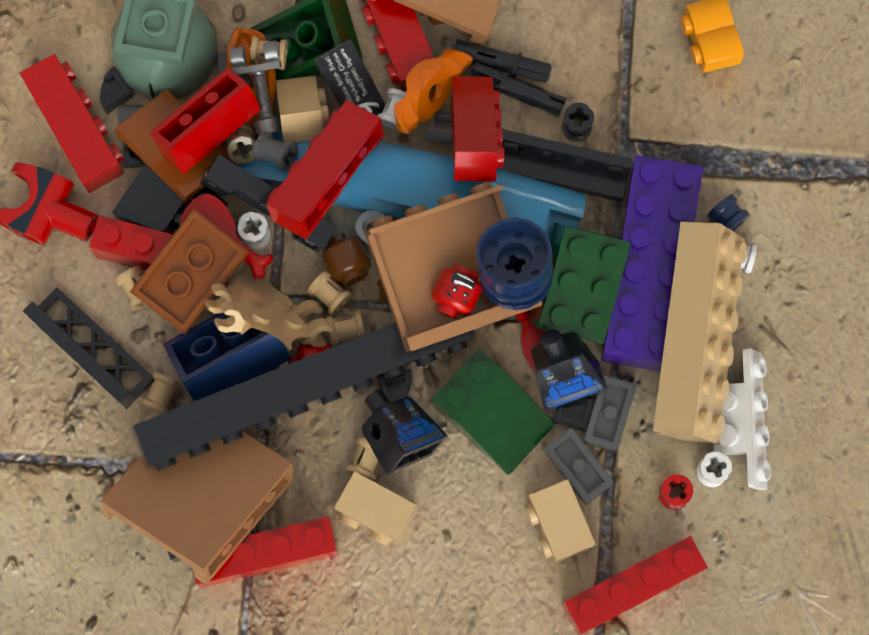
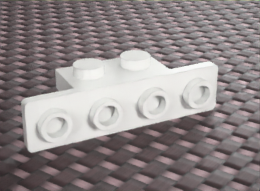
M747 348L743 349L744 383L729 384V395L727 400L724 401L722 412L725 419V428L723 434L719 436V443L713 444L714 452H721L725 456L747 454L748 487L757 490H767V481L771 478V467L768 460H766V446H768L770 440L769 430L765 425V411L768 409V398L763 386V377L766 376L767 366L760 352Z

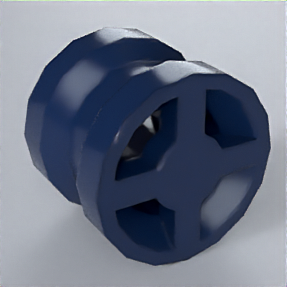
M731 194L718 203L707 214V217L711 221L721 223L728 229L735 231L751 215L747 210L741 209L737 205L738 199L734 194Z

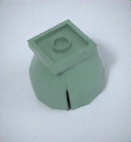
M125 0L124 6L111 29L113 65L131 89L151 99H154L166 89L176 99L185 97L206 83L217 62L216 29L197 4V0Z

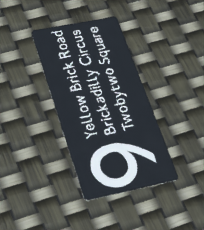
M350 39L315 61L340 108L348 100L376 116L382 114L386 104Z

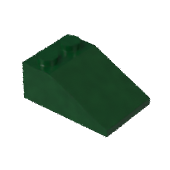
M303 0L249 28L261 32L265 36L266 41L280 42L282 39L288 41L285 70L275 69L276 80L315 75L316 77L322 76L315 61L349 39L354 44L360 58H363L346 0Z
M480 348L432 398V407L508 476L555 426V423L517 383Z

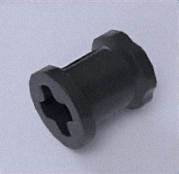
M573 103L565 110L562 132L570 141L581 142L587 139L591 133L594 113L584 103ZM574 119H581L582 125L575 126Z

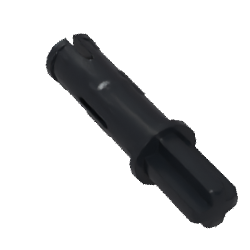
M460 39L456 40L454 49L473 58L471 63L473 64L480 63L499 71H509L512 77L515 78L518 75L544 83L549 80L552 65L550 63L524 57L522 52H519L517 55Z
M475 63L469 76L493 77V89L499 90L500 94L548 112L558 118L567 100L566 97L509 75V71L502 73L480 63Z

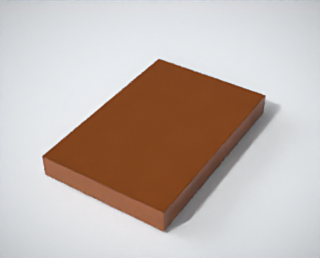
M166 89L116 126L115 133L185 203L205 187L200 181L216 156L221 155L232 163L235 162L230 159L227 148L222 143L184 175L163 157L149 132L182 106Z
M193 209L130 292L183 334H187L207 309L206 299L213 300L216 297L211 289L212 284L220 283L225 285L250 251Z

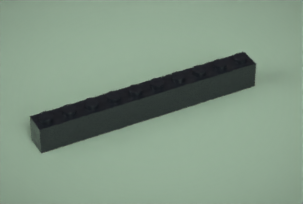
M393 323L135 424L131 427V431L146 469L155 465L156 470L160 471L177 464L175 457L189 452L192 458L210 451L209 443L222 439L224 445L244 437L242 430L255 426L256 430L260 431L277 424L275 419L277 416L288 412L289 417L293 418L310 411L307 404L320 400L322 405L342 398L340 391L352 387L354 393L374 385L372 378L384 374L386 380L405 373L406 371L403 367L405 365L416 362L417 366L420 367L437 360L435 353L447 349L449 355L468 347L466 341L475 337V333L471 330L420 349L405 352L397 325Z

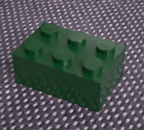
M554 222L550 237L553 256L551 289L542 300L543 305L531 310L528 322L539 329H556L560 334L564 335L574 332L578 333L582 339L604 344L631 242Z

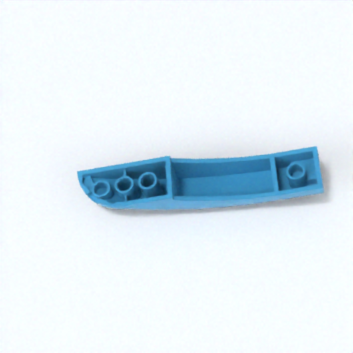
M282 131L272 132L275 139L284 142ZM310 141L296 143L298 145L296 161H300L307 152ZM380 141L361 163L333 205L361 213L375 210L386 216L391 215L392 217L404 218L406 217L404 210L421 204L425 205L426 210L439 206L437 199L457 193L459 199L472 195L470 188L486 182L454 181L453 157ZM255 159L248 164L237 165L274 188L280 187L289 172L279 170L277 165L268 161L259 162ZM497 169L496 182H490L492 188L499 185L503 186L504 190L499 191L508 218L516 217L532 221L544 230L549 239L554 222L578 228L579 221L583 219L586 199L584 193Z

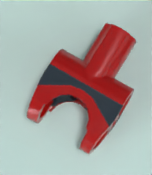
M20 162L14 163L11 173L27 182V185L30 186V195L25 204L18 208L0 209V225L24 239L43 246L46 245L53 228L88 242L93 236L99 215L67 201L75 185L68 179L44 168Z

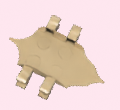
M244 267L242 274L235 277L234 283L228 285V288L220 283L212 284L211 289L214 295L221 297L215 301L208 299L205 301L210 312L230 315L227 319L215 318L214 322L219 331L243 334L248 329L255 328L280 339L288 349H292L291 342L294 339H298L304 345L307 343L314 347L326 346L327 343L323 336L318 334L322 331H333V327L328 320L324 318L313 320L311 317H307L308 314L313 312L321 314L322 309L318 302L306 300L299 305H293V302L287 295L279 292L264 279H254L252 272Z

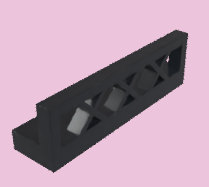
M502 129L504 166L497 169L580 193L622 202L632 165V158Z
M57 287L39 306L32 301L23 310L41 330L124 408L128 409L154 382L150 373ZM60 299L67 306V320L53 321L45 312ZM73 312H74L81 320H73ZM59 326H67V333ZM73 326H89L91 328V343H76L73 340ZM97 335L105 342H97ZM97 348H112L115 351L116 365L101 366L97 362ZM84 349H91V356ZM121 357H122L129 365H121ZM136 370L144 379L129 392L121 385V371ZM108 371H116V379Z

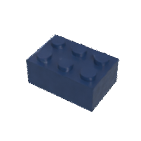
M217 313L193 326L187 334L181 333L163 343L172 364L193 401L263 375L278 368L281 364L292 358L284 343L267 332L255 328H250L243 334L219 331L214 321L215 318L227 319L230 317V315L224 313Z

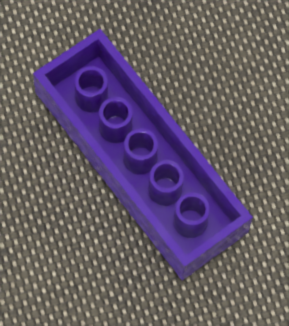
M635 155L620 239L631 242L603 344L601 362L661 372L680 223L695 222L703 166Z

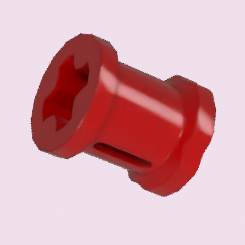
M671 475L666 478L659 488V501L667 509H681L693 496V484L684 475ZM680 486L683 490L680 497L677 496L672 499L668 495L671 487L676 488Z

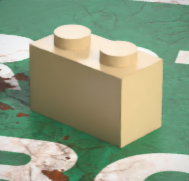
M316 75L276 80L284 142L311 141L314 136L320 135L324 130L323 126H326L328 123L329 115L324 88H317Z
M354 471L334 510L340 515L338 518L339 522L354 530L358 526L371 532L368 536L370 539L387 547L389 542L396 546L398 545L417 510V505Z
M568 479L528 496L529 505L524 506L531 525L538 524L543 537L539 538L538 542L546 559L552 557L554 564H557L595 547V541Z

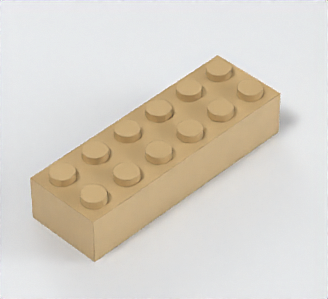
M680 223L653 431L682 441L718 444L719 436L723 434L725 428V419L722 412L724 401L727 400L729 395L727 373L728 366H731L734 358L731 342L732 334L738 326V314L735 310L737 297H740L742 293L743 283L740 271L741 264L746 260L747 246L743 237L721 223Z

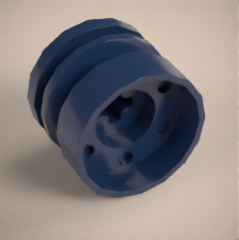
M516 217L499 220L485 230L479 238L476 257L482 290L488 299L501 308L511 310L531 308L542 301L550 291L553 280L552 248L550 239L544 230L530 220ZM512 269H517L519 274H515Z

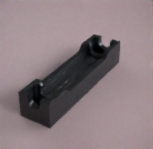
M221 155L216 156L200 183L223 197L234 195L271 217L266 204L274 187ZM322 218L306 240L293 232L292 236L299 243L315 252H319L320 249H325L337 225Z

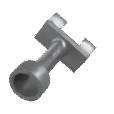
M277 41L264 42L263 48L266 63L247 66L244 47L229 48L233 72L237 75L251 73L254 76L252 79L254 80L253 83H255L253 84L255 86L254 90H256L255 93H257L255 96L261 108L258 112L260 114L259 118L253 121L255 135H259L262 132L282 131L280 117L274 116L271 112L272 109H270L271 103L269 102L270 99H268L270 97L268 96V89H266L268 88L267 82H265L267 81L265 79L266 75H264L266 70L282 68Z

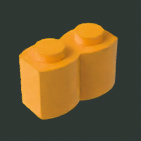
M702 0L687 4L683 16H680V24L683 34L685 36L689 35L693 43L690 46V56L693 64L699 65L702 73L741 64L744 57L743 47L734 25L728 1Z

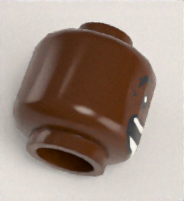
M345 233L330 238L327 243L328 247L323 251L321 258L331 278L336 283H343L344 286H350L365 279L368 276L367 271L371 267L372 261L362 240L357 236L347 237Z

